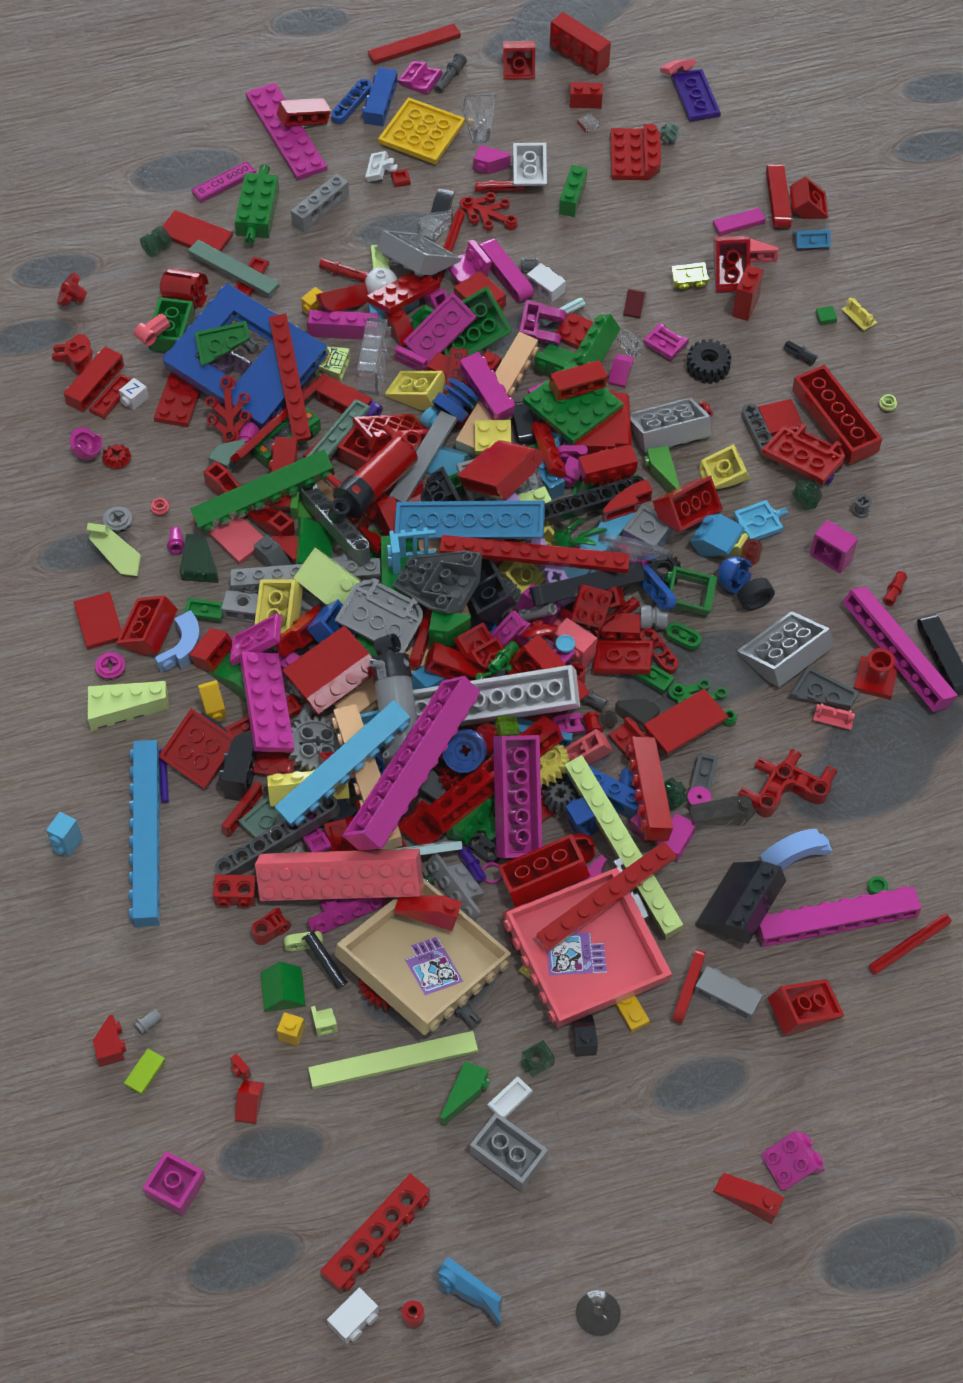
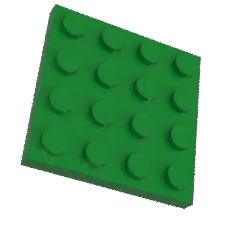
M573 361L561 371L577 367L578 365ZM550 379L523 398V403L572 445L621 410L624 404L606 388L557 401L549 386Z

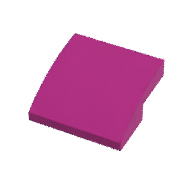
M412 61L398 79V83L413 91L428 94L442 76V71L437 68H428L426 62Z

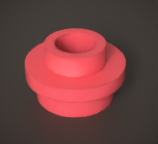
M164 498L153 500L151 511L154 514L163 515L168 512L169 503Z

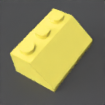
M295 579L260 580L255 624L279 613L282 616L280 634L294 625L293 621L300 617L303 586Z

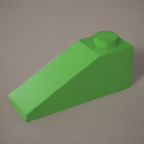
M669 447L648 448L646 456H644V465L648 467L651 476L668 493L679 488Z

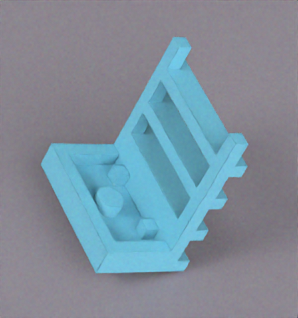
M426 527L423 528V531L417 532L416 529H412V532L405 533V530H401V533L397 534L389 531L390 545H387L388 566L392 567L393 575L400 574L401 572L400 558L436 554V550H428V536L436 535L435 530H427ZM424 536V551H417V537ZM412 537L413 552H406L405 538Z

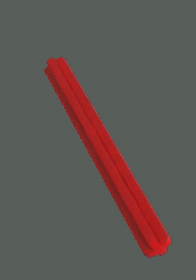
M458 209L456 211L443 246L444 249L451 253L465 217L464 210ZM446 269L433 274L432 278L441 283Z

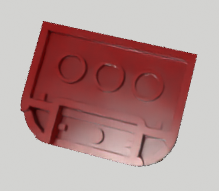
M643 124V128H611L612 180H651V176L660 172V133L655 124Z
M799 424V427H788L785 425L762 448L763 455L822 485L838 468L842 469L844 465L845 452L842 449V444L838 441L831 444L807 432L806 425Z

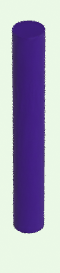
M159 758L161 803L164 804L169 803L167 762Z

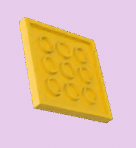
M408 97L378 138V144L436 165L464 126L465 118Z

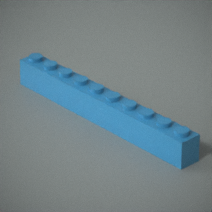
M157 740L133 741V749H130V759L133 761V766H130V776L133 778V783H130V794L133 795V800L130 801V812H133V818H130V830H133V835L130 836L129 841L130 848H133V853L129 854L130 865H133V871L129 872L130 884L133 883V889L129 890L130 902H133V908H129V918L133 920L135 927L160 926L159 746Z

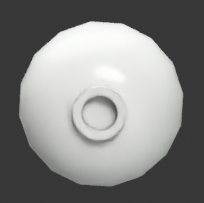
M378 267L373 269L365 279L368 293L371 294L375 290L396 281L397 277L388 268Z

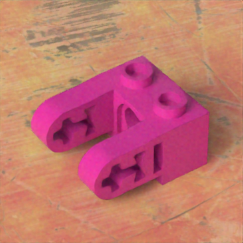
M526 300L519 332L537 339L538 344L559 346L561 335L539 330L538 324L539 319L562 323L565 321L566 311L545 306L543 303Z

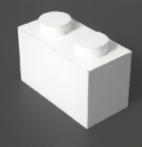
M540 263L527 274V280L532 285L534 291L550 303H553L565 293L566 281L549 267Z
M359 1287L327 1319L328 1326L347 1345L350 1341L354 1342L362 1334L361 1330L367 1324L370 1326L378 1318L377 1314L379 1313L378 1305Z

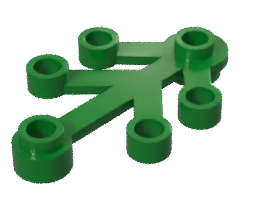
M701 679L699 684L690 686L675 683L670 686L668 693L670 698L679 704L691 697L692 694L690 693L698 692L702 689L708 691L710 682L707 679ZM719 687L716 689V692L709 694L714 700H725L727 690ZM723 710L732 718H727L722 724L726 727L734 726L737 721V714L733 710Z

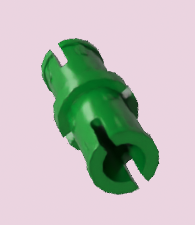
M510 641L503 650L498 651L495 659L488 664L489 670L492 673H497L504 665H507L511 661V657L519 650L518 644Z

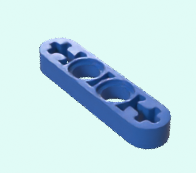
M359 80L332 110L331 117L333 123L343 124L365 100L367 95H369L370 80ZM354 95H359L360 97H359V98H353L352 96H354ZM350 105L351 107L345 108L343 106Z
M643 565L647 580L638 583L662 610H673L676 605L675 595L649 565Z

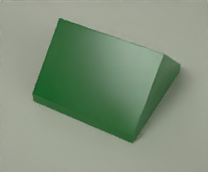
M279 961L260 972L264 1012L306 1007L302 967Z

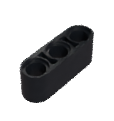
M523 401L515 402L514 415L512 417L518 444H525V446L537 444L531 425L534 423L531 409Z

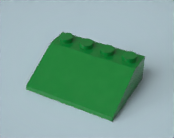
M488 286L462 300L477 318L444 350V353L449 356L450 349L453 347L469 350L468 356L513 332Z

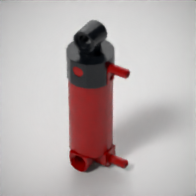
M385 424L382 430L391 437L390 441L353 475L348 476L342 482L332 474L326 477L336 487L333 491L334 500L328 511V517L332 522L342 523L347 515L352 518H359L384 492L417 463L416 449L421 441V437L417 432L409 431L404 435L400 430L396 432L388 424Z

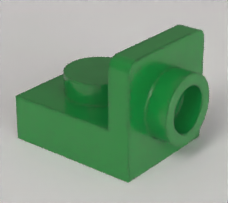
M427 305L421 307L412 316L413 329L415 330L435 309Z

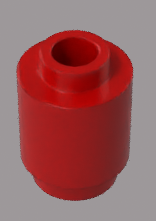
M415 1300L406 1302L402 1307V1321L404 1325L411 1329L420 1327L425 1318L422 1304Z

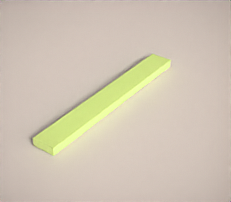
M470 1031L308 1067L312 1088L317 1089L478 1053L474 1033Z

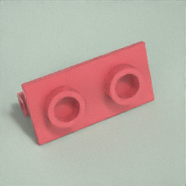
M821 703V705L817 704L813 721L851 730L855 713H852L851 710L849 712L836 709Z

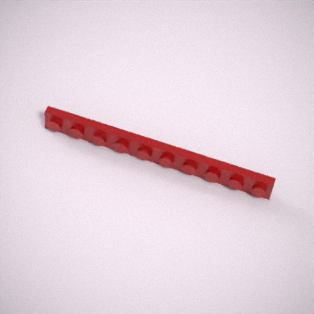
M442 535L439 550L440 553L464 550L481 553L482 559L619 573H628L630 553Z

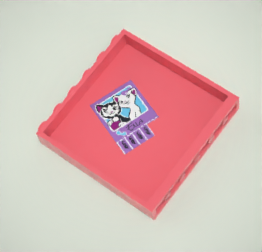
M618 868L506 912L504 926L508 932L511 931L514 947L516 950H520L522 963L525 968H529L531 973V982L534 986L537 985L540 991L539 998L543 1005L546 1004L549 1010L547 1011L548 1017L552 1023L555 1022L557 1028L669 982L672 972L631 893L627 894L550 952L536 937L539 931L619 874Z

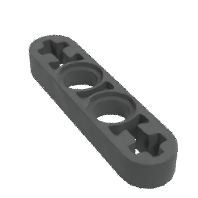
M751 403L744 405L742 418L761 457L768 462L774 461L762 454V448L772 439V436L758 407ZM758 423L761 427L754 428L752 424ZM766 437L768 440L762 442L758 438Z

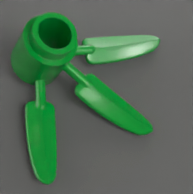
M581 518L566 527L567 531H556L553 534L552 541L555 546L576 548L575 544L596 546V542L586 538V536L607 531V529L604 527L590 529L572 539L569 533L579 523L586 520V518Z

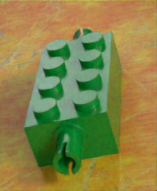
M264 164L260 165L259 174L245 173L235 217L236 236H245L244 242L249 245L250 239V244L253 245L255 237L270 238L279 194L278 175H268L270 167L266 164L264 170Z

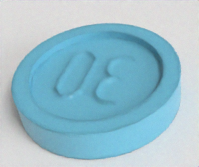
M561 635L556 640V648L562 653H569L575 648V640L570 635Z

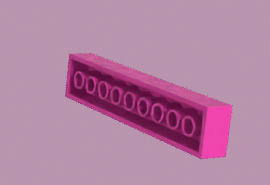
M465 676L441 682L342 835L359 851L381 849L386 845L390 833L397 828V822L407 812L409 803L418 795V789L428 779L430 770L437 765L441 753L447 749L449 740L457 733L460 723L466 719L470 707L477 702V696L481 691Z

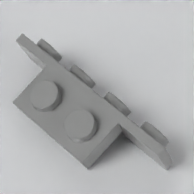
M433 853L426 863V867L449 898L462 901L460 910L475 922L481 911L473 900L481 898L484 894L483 890L463 863L447 866L438 853Z

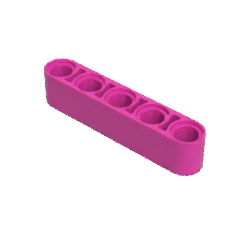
M494 238L478 244L492 261L490 269L516 302L519 303L534 296L532 285Z

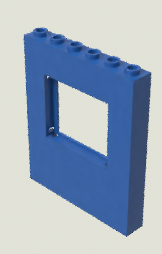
M227 283L219 289L216 297L208 302L205 310L197 315L194 323L186 328L185 333L176 340L172 349L165 353L162 359L165 368L208 396L216 398L217 402L225 406L224 389L220 385V380L226 374L210 364L204 367L201 366L194 332L230 325L233 320L238 322L246 321L250 330L270 343L242 377L236 381V386L232 390L233 407L239 401L238 396L240 393L249 394L251 397L250 402L245 404L238 415L240 416L243 410L251 412L252 418L248 422L255 423L261 429L286 406L269 316L278 314ZM288 321L302 387L328 356L327 345ZM227 379L225 380V385H228L229 381ZM246 395L243 396V401L247 399ZM245 413L244 419H247L248 414Z

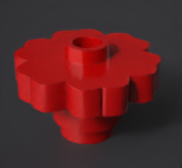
M70 273L65 282L62 283L57 298L58 304L65 306L70 301L75 303H82L84 301L87 291L78 285L80 280L78 274Z

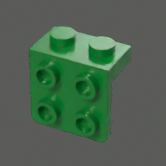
M549 344L543 353L537 351L535 354L534 370L547 375L561 371L570 364L575 353Z

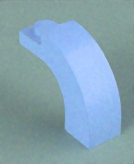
M191 610L174 618L176 629L181 635V640L174 648L155 657L160 673L172 669L177 664L180 669H183L192 662L189 654L201 640L197 619Z
M809 829L797 832L778 841L760 856L763 861L781 866L782 871H784L793 862L805 856L828 855L833 850L824 834H819L817 829Z

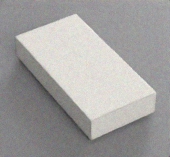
M517 1076L487 1104V1107L494 1114L497 1112L506 1119L532 1094L533 1090Z

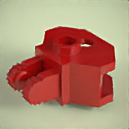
M77 334L70 341H66V344H56L53 346L55 353L52 354V360L55 362H66V365L71 366L76 373H82L86 365L92 361L93 350L90 348L91 342L85 334Z

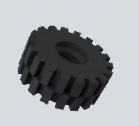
M705 339L701 343L699 341L695 342V346L692 345L688 351L687 372H690L691 377L695 376L694 380L698 381L700 379L701 383L704 384L705 381L712 384L713 381L718 383L720 379L724 380L725 375L727 376L730 371L729 348L726 349L724 343L720 345V341L716 340L715 343L713 339H709V342H706ZM711 358L715 360V362L709 363L705 362L703 359Z

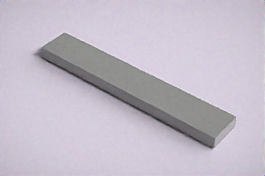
M440 411L416 451L418 456L417 463L399 479L389 497L394 496L396 502H409L457 422V417Z

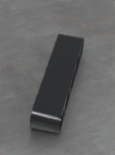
M933 614L917 619L918 630L941 676L957 695L963 694V663L939 616Z

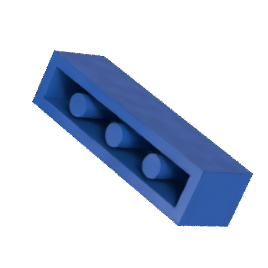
M379 67L377 73H374L373 84L370 85L369 89L370 95H367L366 107L362 109V117H364L365 124L384 126L398 83L397 70Z

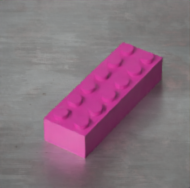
M539 735L493 736L496 857H520L542 847Z

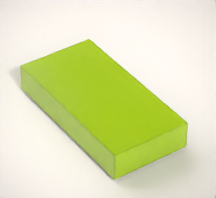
M147 1048L125 1080L124 1085L143 1095L166 1062V1059Z

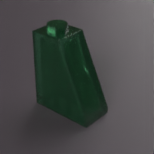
M197 533L186 534L180 565L182 581L219 582L217 568L205 535Z

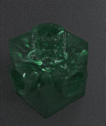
M798 480L792 493L799 507L804 509L816 508L822 498V493L814 480Z
M673 777L664 781L669 810L671 811L687 801L685 796L687 790L681 781L677 782Z

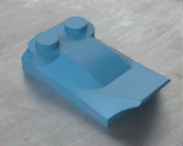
M447 1257L437 1273V1280L440 1284L438 1286L439 1289L446 1295L450 1293L456 1294L463 1300L481 1307L497 1326L501 1328L499 1313L502 1310V1297L450 1257Z

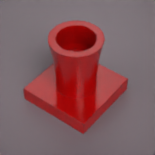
M878 648L872 650L868 657L861 656L854 689L859 691V693L891 700L898 671L894 665L895 658L893 654L886 649Z

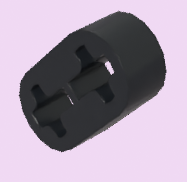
M476 833L467 844L472 853L486 863H497L500 857H496V844L480 833ZM479 840V845H472V841L476 842ZM494 851V852H495V856L491 855V856L489 857V856H488V852H489V853H492V852Z

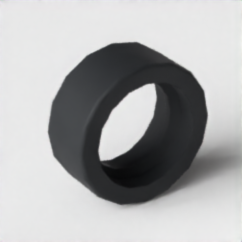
M763 577L755 578L739 589L737 598L746 611H753L768 604L773 599L775 590L768 579Z

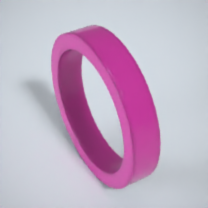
M494 862L487 863L482 867V870L484 871L489 866L498 868L499 864ZM500 875L497 880L491 881L486 879L484 882L487 884H497L503 877Z

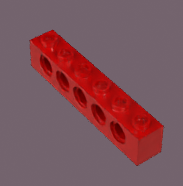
M410 1173L320 1270L321 1277L338 1293L342 1294L345 1290L349 1291L354 1286L357 1276L360 1273L362 1275L366 1273L371 1266L370 1262L375 1257L379 1258L384 1253L390 1240L392 1242L395 1241L401 1233L400 1229L405 1224L409 1225L414 1220L415 1213L419 1208L424 1209L430 1202V1189ZM404 1199H411L413 1203L405 1206L402 1204V1201ZM396 1215L398 1219L395 1222H389L387 1217ZM375 1231H381L383 1236L381 1238H374L372 1234ZM365 1247L368 1249V1252L360 1255L357 1253V1250ZM345 1264L353 1265L352 1270L347 1272L341 1268Z

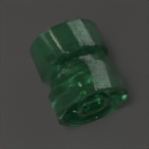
M158 226L151 231L150 235L147 233L141 237L140 244L143 250L153 257L161 249L163 250L170 246L172 240L168 232L162 226Z

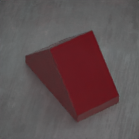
M628 289L623 316L640 319L647 291Z

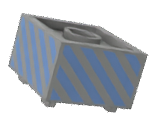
M642 504L623 529L621 541L652 557L657 554L669 538L672 528L661 521L654 510Z

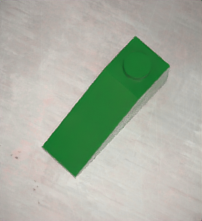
M466 1061L464 1062L440 1116V1125H447L477 1100L483 1090L486 1091L488 1089L491 1079L488 1078L487 1069Z

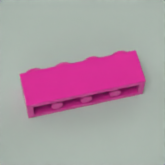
M310 310L308 319L309 335L323 338L378 340L379 313Z
M476 352L460 360V372L480 399L491 419L504 420L514 415L515 402L506 394L504 385L498 382L496 373L488 367L486 358L482 357L479 352Z

